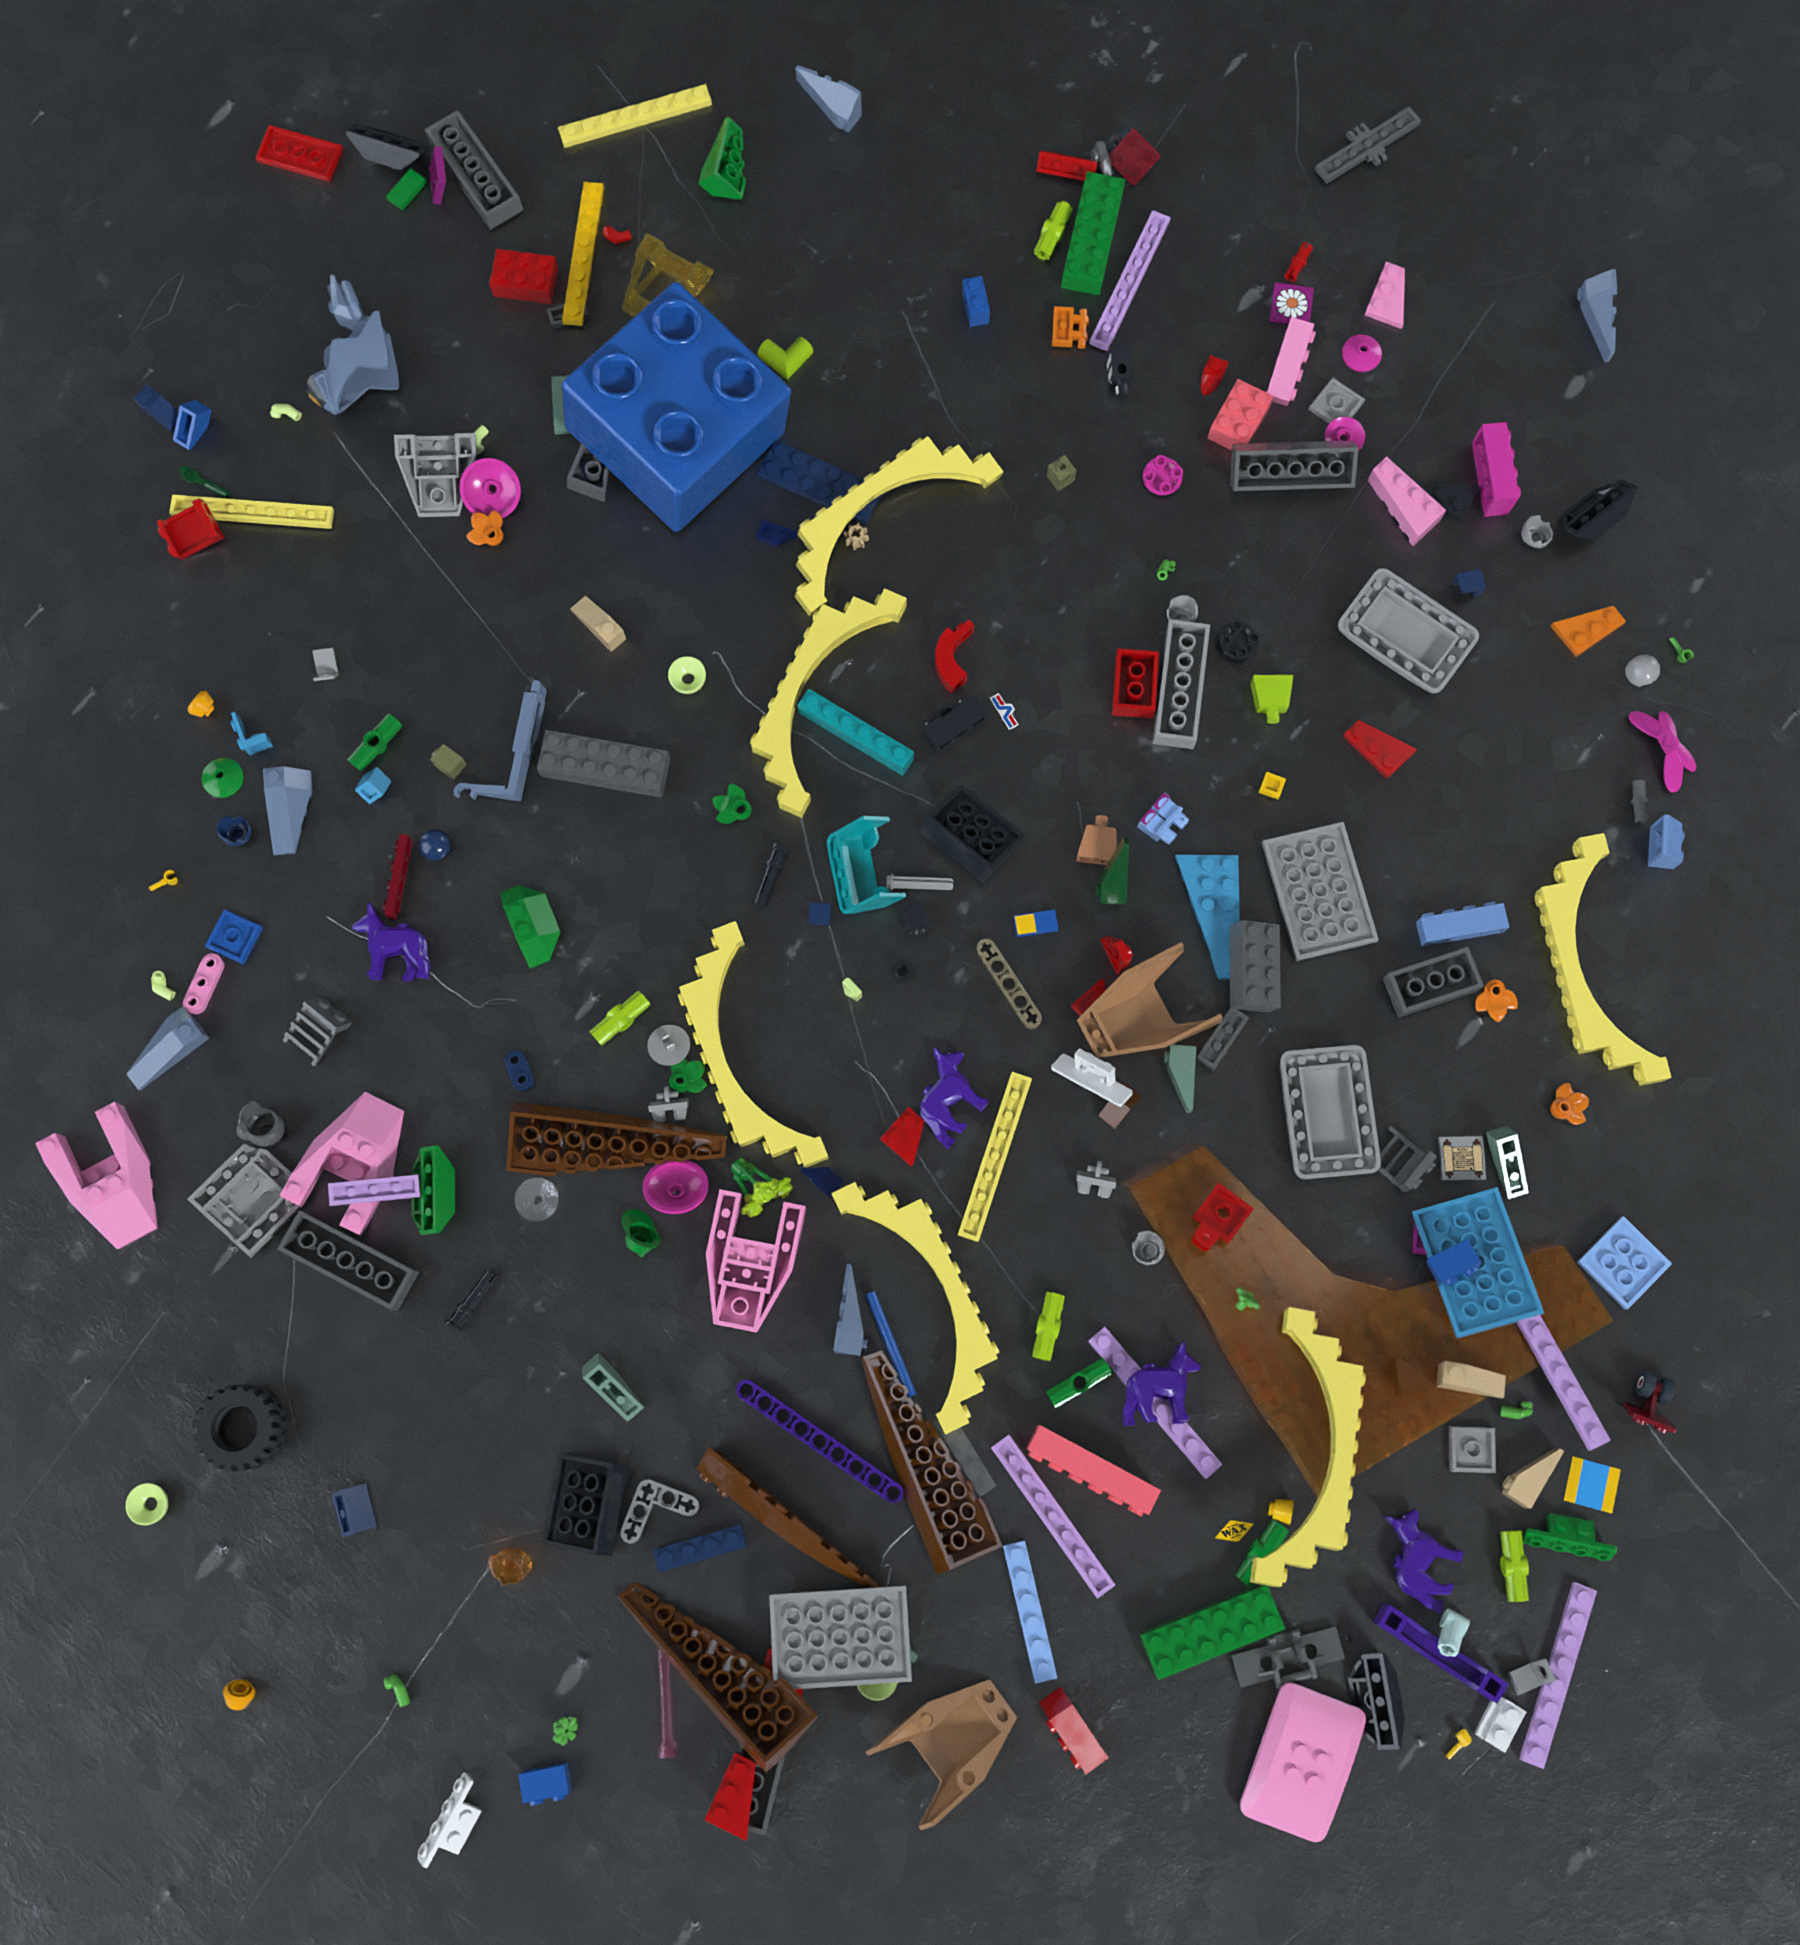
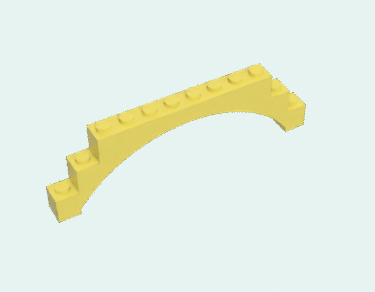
M928 436L923 440L919 438L912 444L911 449L908 451L904 449L895 456L896 460L891 463L890 461L884 463L878 473L874 474L872 472L864 478L865 482L860 486L855 484L847 491L848 494L846 496H839L834 499L831 507L820 509L815 514L817 517L813 520L807 519L801 523L798 536L810 552L806 550L799 555L796 566L809 584L806 582L801 584L796 589L798 592H796L795 598L809 617L817 609L819 610L822 604L826 605L827 599L824 597L825 576L831 552L846 525L863 507L891 489L919 480L935 478L966 480L981 484L985 489L1000 478L1003 470L991 454L987 453L984 456L980 454L971 462L959 444L954 448L949 446L941 454Z
M884 588L882 594L877 595L874 605L853 596L851 602L846 603L843 613L822 604L820 610L817 609L812 618L814 622L811 627H807L803 637L805 640L802 645H798L795 651L796 658L794 662L789 663L786 669L787 676L785 680L779 682L777 687L779 692L776 698L772 697L768 705L769 711L767 715L762 716L759 723L760 729L758 733L753 734L750 741L753 753L771 760L764 767L763 772H765L766 780L785 788V790H780L777 797L780 809L802 818L811 801L810 794L804 791L797 776L791 753L792 720L796 704L807 680L820 662L833 649L850 637L876 625L892 621L899 623L907 606V598Z
M1604 833L1581 837L1573 843V854L1577 859L1560 862L1555 867L1554 878L1559 884L1544 886L1535 892V903L1541 912L1540 922L1545 927L1547 934L1545 936L1546 944L1550 947L1552 953L1551 963L1557 971L1556 982L1558 987H1561L1563 994L1562 1004L1568 1013L1567 1023L1573 1031L1574 1037L1572 1041L1574 1048L1578 1050V1054L1604 1050L1603 1060L1608 1065L1609 1070L1634 1065L1633 1074L1639 1086L1665 1081L1672 1078L1666 1057L1660 1058L1648 1052L1616 1028L1594 1000L1580 968L1575 934L1580 896L1595 865L1600 859H1603L1610 853Z
M736 921L713 929L714 936L711 937L714 949L719 948V950L695 958L698 964L694 966L698 978H703L680 986L681 993L678 994L681 1005H686L688 1013L685 1014L689 1026L694 1025L696 1032L692 1034L696 1044H701L703 1052L700 1055L704 1065L709 1064L711 1069L710 1072H707L711 1083H716L719 1091L715 1092L719 1104L724 1103L726 1111H723L726 1123H731L734 1129L730 1132L735 1144L739 1142V1145L744 1147L765 1138L766 1141H763L762 1144L766 1154L771 1153L773 1158L797 1149L798 1151L794 1152L798 1164L803 1163L804 1168L827 1160L829 1158L820 1136L813 1138L798 1133L769 1117L743 1092L728 1067L719 1033L718 1010L720 994L730 963L739 947L745 944Z
M855 1182L833 1192L832 1196L841 1215L850 1213L862 1216L896 1232L924 1257L941 1282L951 1306L955 1323L956 1363L949 1394L941 1412L937 1413L936 1417L945 1435L968 1424V1418L971 1415L967 1406H961L960 1402L984 1391L982 1386L985 1385L981 1374H976L974 1370L998 1359L996 1354L999 1353L995 1342H990L986 1335L990 1333L985 1321L980 1322L977 1316L980 1311L976 1302H971L967 1295L970 1293L966 1282H961L958 1274L961 1271L956 1261L951 1262L948 1256L951 1250L947 1242L942 1243L939 1234L942 1232L938 1223H933L929 1216L932 1214L928 1203H923L919 1199L897 1210L896 1207L899 1206L895 1194L890 1195L888 1190L864 1201L863 1198L867 1196L862 1186L857 1187Z
M1292 1307L1284 1310L1282 1333H1287L1300 1347L1319 1379L1330 1418L1331 1452L1321 1493L1303 1524L1276 1550L1263 1558H1253L1250 1582L1273 1587H1281L1282 1583L1286 1582L1287 1569L1284 1568L1285 1565L1304 1569L1312 1568L1313 1564H1316L1318 1557L1315 1547L1339 1551L1343 1550V1546L1347 1544L1348 1533L1345 1532V1525L1350 1520V1509H1347L1348 1500H1351L1353 1495V1486H1350L1351 1477H1354L1356 1465L1353 1463V1454H1356L1358 1450V1440H1355L1356 1431H1359L1361 1424L1358 1410L1363 1405V1395H1360L1361 1386H1364L1366 1380L1363 1366L1337 1361V1359H1340L1342 1347L1339 1346V1339L1313 1334V1332H1316L1318 1319H1315V1312Z

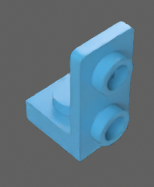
M236 712L231 713L233 720L230 723L233 730L238 732L239 738L237 742L241 750H245L249 755H253L273 747L271 739L265 733L254 734L248 739L241 718Z

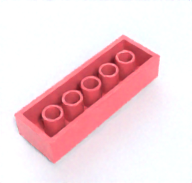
M1037 1425L1025 1449L1029 1451V1457L1039 1462L1042 1459L1048 1461V1467L1059 1473L1062 1470L1068 1472V1478L1077 1483L1087 1482L1089 1484L1088 1489L1098 1494H1102V1492L1109 1494L1107 1499L1121 1506L1124 1502L1129 1505L1127 1510L1141 1517L1143 1513L1150 1514L1161 1492L1160 1489L1041 1425Z

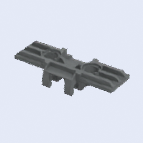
M1336 1626L1305 1635H1300L1298 1628L1293 1629L1289 1632L1266 1637L1267 1645L1231 1655L1241 1688L1274 1679L1278 1690L1288 1682L1295 1683L1309 1678L1315 1680L1317 1679L1315 1667L1345 1659ZM1307 1644L1315 1646L1316 1652L1312 1657L1306 1656L1304 1647ZM1264 1656H1269L1272 1659V1666L1265 1670L1260 1666V1660ZM1295 1662H1305L1308 1668L1284 1676H1279L1278 1672L1285 1665Z

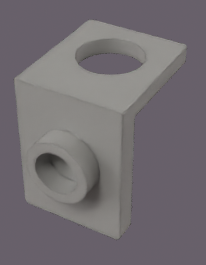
M334 648L312 651L317 675L313 678L314 681L336 678L339 672Z
M1546 1659L1531 1662L1508 1673L1517 1695L1556 1681ZM1540 1666L1545 1669L1547 1678L1542 1675Z

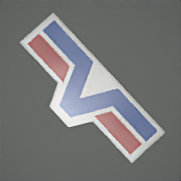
M999 693L990 697L1008 729L1011 730L1019 724L1012 715L1015 710L1013 705L1005 704Z

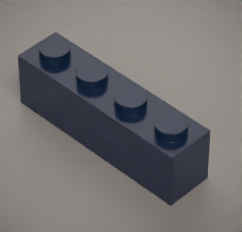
M739 1524L656 1548L653 1552L658 1572H662L748 1546L743 1524Z

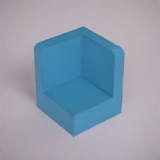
M375 767L362 777L355 791L371 804L384 795L391 780L378 767Z

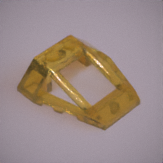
M647 233L636 250V259L634 266H632L629 286H627L622 309L635 317L651 303L640 295L661 271L683 283V287L696 298L707 285L714 270L698 261L695 265L667 250L663 241ZM647 259L654 267L637 286L645 260Z

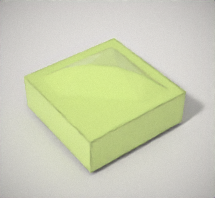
M846 978L842 982L844 993L857 1002L862 998V991L850 978Z

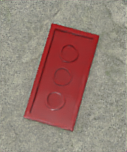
M269 125L255 158L257 162L330 182L343 147L340 144Z

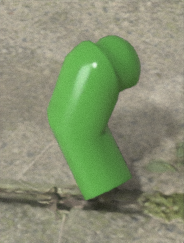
M1166 559L1162 562L1157 571L1158 579L1165 580L1168 576L1167 571L1173 572L1175 570V561H1168Z
M1521 1401L1520 1408L1502 1405L1501 1417L1521 1419L1530 1416L1533 1413L1532 1402Z
M391 1674V1676L385 1677V1688L394 1689L399 1707L408 1705L410 1699L406 1687L399 1676Z

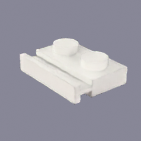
M1503 1697L1500 1698L1498 1704L1490 1701L1474 1734L1505 1753L1526 1711Z

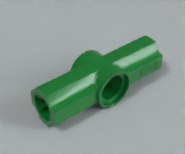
M387 714L373 731H369L364 735L363 742L347 759L348 762L363 772L377 755L382 754L386 750L387 743L403 725L392 715ZM374 740H379L377 745L371 746Z
M1102 1357L1047 1390L1046 1393L1054 1407L1057 1408L1111 1376L1112 1372ZM1077 1376L1082 1377L1085 1381V1386L1082 1389L1075 1388L1073 1384Z
M1272 1519L1261 1537L1257 1538L1247 1552L1248 1556L1234 1576L1252 1588L1254 1583L1250 1582L1253 1558H1263L1276 1550L1284 1541L1289 1531Z

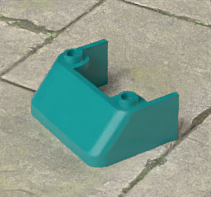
M862 816L833 832L827 839V849L839 908L844 914L884 908L906 897L905 893H890L887 887L877 886L870 849L874 848L878 843L879 834L877 828L889 822V817Z

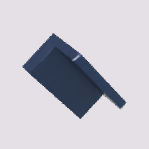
M366 1484L346 1488L331 1494L342 1538L376 1527Z

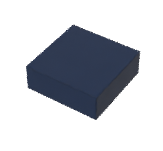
M810 902L809 925L830 926L831 904Z

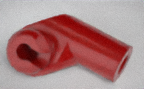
M609 225L603 228V236L613 244L632 240L629 230L618 232Z

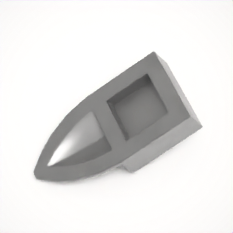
M1104 141L1096 142L1090 155L1091 160L1098 161L1096 171H1101L1103 175L1112 176L1111 163Z

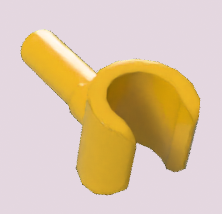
M167 870L164 873V878L149 886V889L153 891L166 884H177V877L168 880L175 872Z
M1466 1729L1456 1733L1455 1736L1459 1742L1446 1754L1448 1759H1451L1459 1749L1471 1743V1737Z

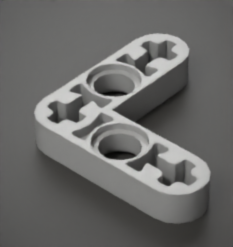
M643 1480L638 1485L622 1526L621 1538L630 1544L637 1542L641 1538L654 1504L685 1516H692L700 1508L699 1500L693 1495L654 1480ZM650 1483L652 1484L651 1489L654 1490L653 1494L649 1493L646 1500H650V1504L648 1505L644 1501H637L638 1496L640 1498L644 1497L645 1491L642 1490V1487ZM666 1491H671L675 1495V1500L672 1504H666L662 1499ZM679 1494L683 1496L681 1501L689 1502L690 1499L693 1500L692 1504L695 1506V1509L687 1512L686 1507L679 1504V1509L675 1508L679 1501ZM637 1505H643L646 1509V1514L642 1518H637L634 1515L633 1511ZM630 1518L634 1521L642 1522L641 1526L636 1525L634 1532L637 1533V1536H633L631 1539L625 1533L626 1529L632 1528L633 1522H629Z

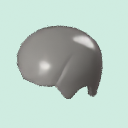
M1540 515L1530 516L1526 520L1521 535L1523 541L1529 546L1543 548L1552 540L1553 531L1550 528L1549 522H1543Z
M1179 595L1171 599L1170 606L1167 609L1168 621L1169 619L1188 622L1196 621L1198 605L1194 598L1189 595Z
M1649 654L1638 655L1628 662L1625 668L1626 677L1630 683L1637 687L1651 684L1660 675V665L1657 659Z
M1150 1230L1139 1232L1137 1238L1132 1242L1133 1256L1139 1263L1144 1265L1156 1264L1164 1256V1241L1157 1233Z

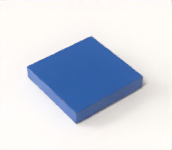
M224 909L204 947L244 965L263 927Z

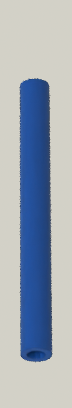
M875 1291L870 1292L865 1296L900 1383L909 1390V1393L906 1394L907 1397L916 1395L917 1393Z

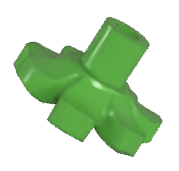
M1241 1287L1236 1289L1240 1299L1235 1305L1237 1309L1242 1311L1246 1306L1257 1310L1260 1307L1258 1301L1253 1298L1254 1294L1252 1292H1247Z
M569 1716L568 1719L562 1717L554 1722L555 1735L553 1740L556 1743H560L563 1746L567 1744L568 1739L574 1740L576 1734L573 1731L578 1729L576 1718L573 1716Z

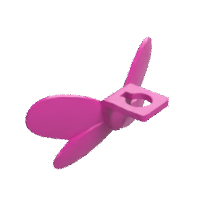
M1640 711L1631 712L1629 714L1631 723L1659 741L1666 754L1664 761L1665 786L1670 792H1677L1682 784L1683 766L1689 771L1694 772L1696 770V763L1690 752L1679 742L1672 718L1664 711L1659 712V721Z

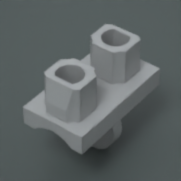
M665 1086L664 1093L656 1094L657 1100H665L650 1102V1105H648L649 1112H652L654 1121H666V1110L674 1111L675 1120L686 1119L689 1100L688 1098L671 1100V1098H679L678 1091L670 1092L669 1086Z
M1097 1161L1096 1166L1088 1165V1172L1077 1170L1078 1193L1089 1194L1092 1184L1099 1186L1097 1194L1099 1197L1109 1198L1112 1188L1115 1189L1116 1178L1104 1176L1109 1174V1169L1101 1168L1102 1161Z

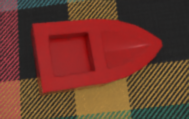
M1210 355L1201 378L1203 396L1209 395L1219 386L1229 362Z

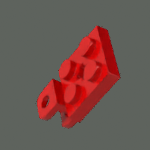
M1218 1182L1192 1217L1201 1225L1193 1234L1191 1243L1203 1252L1210 1250L1219 1238L1229 1244L1254 1208ZM1218 1209H1226L1228 1218H1221Z

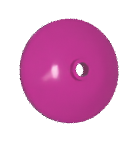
M484 458L473 462L464 471L460 480V495L463 503L471 513L479 512L489 516L493 510H496L504 518L517 507L521 497V484L516 472L507 463L495 458ZM491 484L496 486L495 492L490 490Z
M689 1160L685 1162L664 1161V1164L655 1165L649 1170L643 1181V1194L648 1204L657 1211L667 1214H681L693 1210L703 1202L708 1192L706 1173L699 1165Z

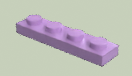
M418 1175L328 1184L330 1206L420 1197Z

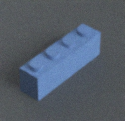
M1488 902L1483 904V907L1478 908L1475 905H1470L1462 908L1463 910L1461 911L1448 909L1438 915H1434V912L1421 915L1422 917L1416 922L1421 946L1505 932L1509 928L1504 903Z

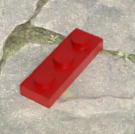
M1040 150L1036 171L1085 181L1087 172L1096 173L1098 161Z

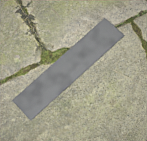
M938 1419L935 1420V1425L979 1496L996 1487L997 1485L961 1427L945 1435Z

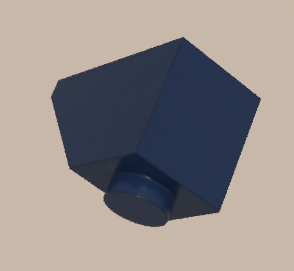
M146 384L133 398L143 412L172 432L176 427L179 411L162 395Z

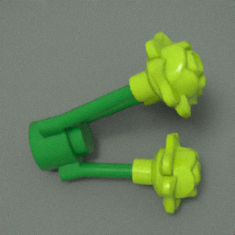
M744 1158L736 1160L731 1166V1171L735 1174L733 1178L742 1190L746 1202L741 1209L742 1215L757 1216L763 1211L762 1206L764 1203L769 1202L772 1198L779 1199L782 1197L784 1199L792 1190L790 1178L785 1177L780 1181L776 1178L772 1179L756 1168L752 1162L748 1163ZM753 1171L768 1182H757L752 1176ZM749 1179L753 1184V1195L747 1192L742 1180L746 1181Z

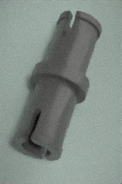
M1635 780L1631 782L1633 790L1631 805L1634 806V823H1647V804H1649V800L1646 798V781Z

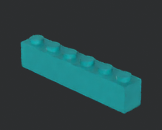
M810 689L807 690L797 705L800 715L902 776L914 760V751Z

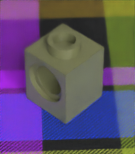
M1065 455L1048 465L1047 477L1058 491L1075 481L1076 469Z
M444 744L434 750L430 759L436 768L453 780L467 765L460 755Z

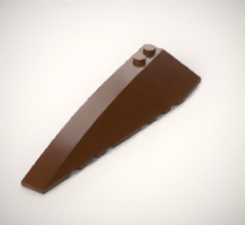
M515 1102L510 1111L506 1171L555 1176L557 1172L573 1174L577 1173V1171L589 1170V1172L605 1168L609 1170L630 1168L651 1163L658 1165L664 1164V1161L685 1162L689 1159L723 1158L726 1152L727 1136L623 1115Z
M878 1351L862 1357L867 1381L887 1447L936 1574L951 1570L1003 1547L986 1504L981 1497L976 1498L973 1492L974 1486L969 1480L965 1479L957 1461L954 1462L948 1454L949 1449L930 1421L925 1420L919 1405L915 1404L911 1397H907L906 1394L909 1393V1390L900 1383L896 1371L884 1353Z
M709 1447L697 1467V1470L700 1471L698 1476L706 1483L712 1481L717 1486L715 1490L724 1498L727 1495L773 1532L823 1565L866 1588L883 1587L716 1447Z
M636 1581L618 1595L619 1600L660 1651L765 1773L785 1756L818 1718V1715L787 1681L781 1677L778 1680H773V1674L769 1669L760 1666L745 1653L742 1654L734 1646L704 1626L701 1627L692 1618L683 1615L669 1603L666 1604L657 1595ZM636 1588V1589H638L640 1592H632V1591Z

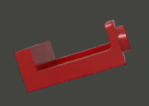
M199 498L192 501L193 506L166 520L159 519L156 521L159 526L157 530L161 537L166 539L168 543L167 549L172 557L184 560L225 538L206 501Z

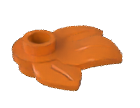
M493 510L489 516L479 512L472 514L471 524L474 529L467 533V539L478 546L486 543L490 546L500 544L503 540V532L501 530L503 524L502 516L496 510ZM495 532V536L490 538V534Z
M1495 979L1485 984L1484 991L1477 996L1475 1001L1476 1011L1487 1010L1490 1017L1496 1022L1504 1018L1507 1009H1517L1518 1006L1515 994L1505 989V985ZM1495 986L1498 988L1496 994L1492 991Z
M1565 1083L1556 1090V1100L1552 1102L1551 1113L1555 1118L1567 1119L1571 1124H1582L1586 1121L1582 1111L1588 1107L1589 1098L1583 1093H1574L1570 1083Z

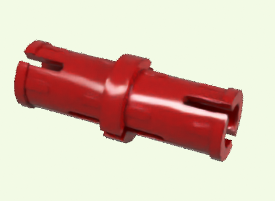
M1307 242L1301 244L1297 254L1291 259V265L1284 274L1285 279L1288 281L1292 276L1290 282H1294L1297 279L1300 270L1305 267L1306 260L1313 250L1311 244H1308L1305 248Z

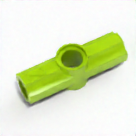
M1065 201L1057 202L1050 219H1046L1043 225L1041 237L1034 249V254L1041 260H1049L1057 242L1060 243L1066 224L1073 211V208Z
M638 990L623 1004L613 1007L607 1013L606 1018L589 1032L602 1046L618 1032H623L633 1024L634 1019L651 1004Z
M1046 1292L1042 1314L1039 1315L1035 1334L1037 1336L1032 1352L1033 1358L1051 1361L1055 1339L1058 1338L1061 1325L1060 1316L1065 1298L1063 1295Z
M1520 1530L1500 1531L1503 1553L1500 1559V1566L1505 1577L1507 1601H1529L1526 1579L1529 1573V1566L1523 1551L1522 1532Z

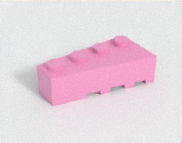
M1291 317L1267 390L1268 394L1274 396L1272 402L1288 406L1290 400L1294 401L1297 389L1294 388L1295 382H1300L1303 370L1300 367L1302 362L1306 363L1310 352L1306 350L1307 345L1313 342L1316 331H1313V323Z
M1387 456L1372 470L1368 482L1381 501L1385 502L1389 508V513L1396 518L1400 524V529L1403 533L1407 534L1410 539L1409 542L1414 546L1441 520L1446 510Z

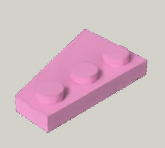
M1386 262L1365 316L1402 329L1405 268Z

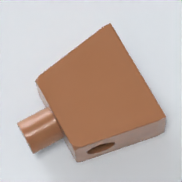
M1097 815L1095 825H1086L1076 861L1100 865L1108 864L1117 849V836L1115 828L1107 827V816Z

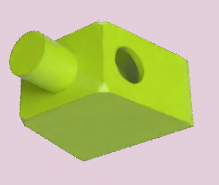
M1253 675L1250 685L1256 712L1267 713V723H1278L1279 713H1286L1290 703L1293 675Z

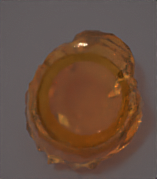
M510 1547L499 1551L496 1555H490L488 1559L491 1575L500 1580L502 1586L507 1584L516 1585L522 1582L534 1565L530 1556L525 1551Z

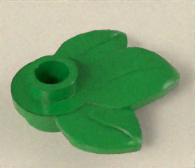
M729 785L728 795L712 798L715 808L720 812L716 818L720 823L730 824L737 819L745 820L751 814V805L745 800V792L737 785ZM743 807L745 808V811L743 813H739L738 809Z
M684 1058L678 1064L671 1065L670 1088L674 1092L678 1091V1093L685 1091L698 1093L707 1087L706 1082L701 1079L705 1071L704 1063L698 1060L688 1063L686 1058ZM681 1079L684 1082L682 1084H678L676 1080Z

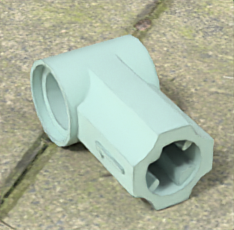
M1449 1608L1446 1609L1440 1620L1439 1626L1442 1630L1437 1647L1441 1654L1455 1657L1459 1653L1462 1637L1468 1630L1470 1620Z

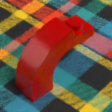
M969 619L965 623L961 622L958 624L954 632L947 627L940 636L936 646V672L943 686L951 694L967 682V673L956 663L953 654L956 648L974 633V624Z

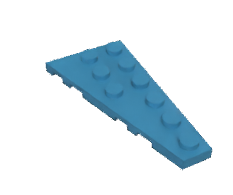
M1175 855L1176 863L1181 871V877L1185 882L1195 916L1203 932V938L1208 946L1219 980H1230L1229 926L1240 921L1238 855Z

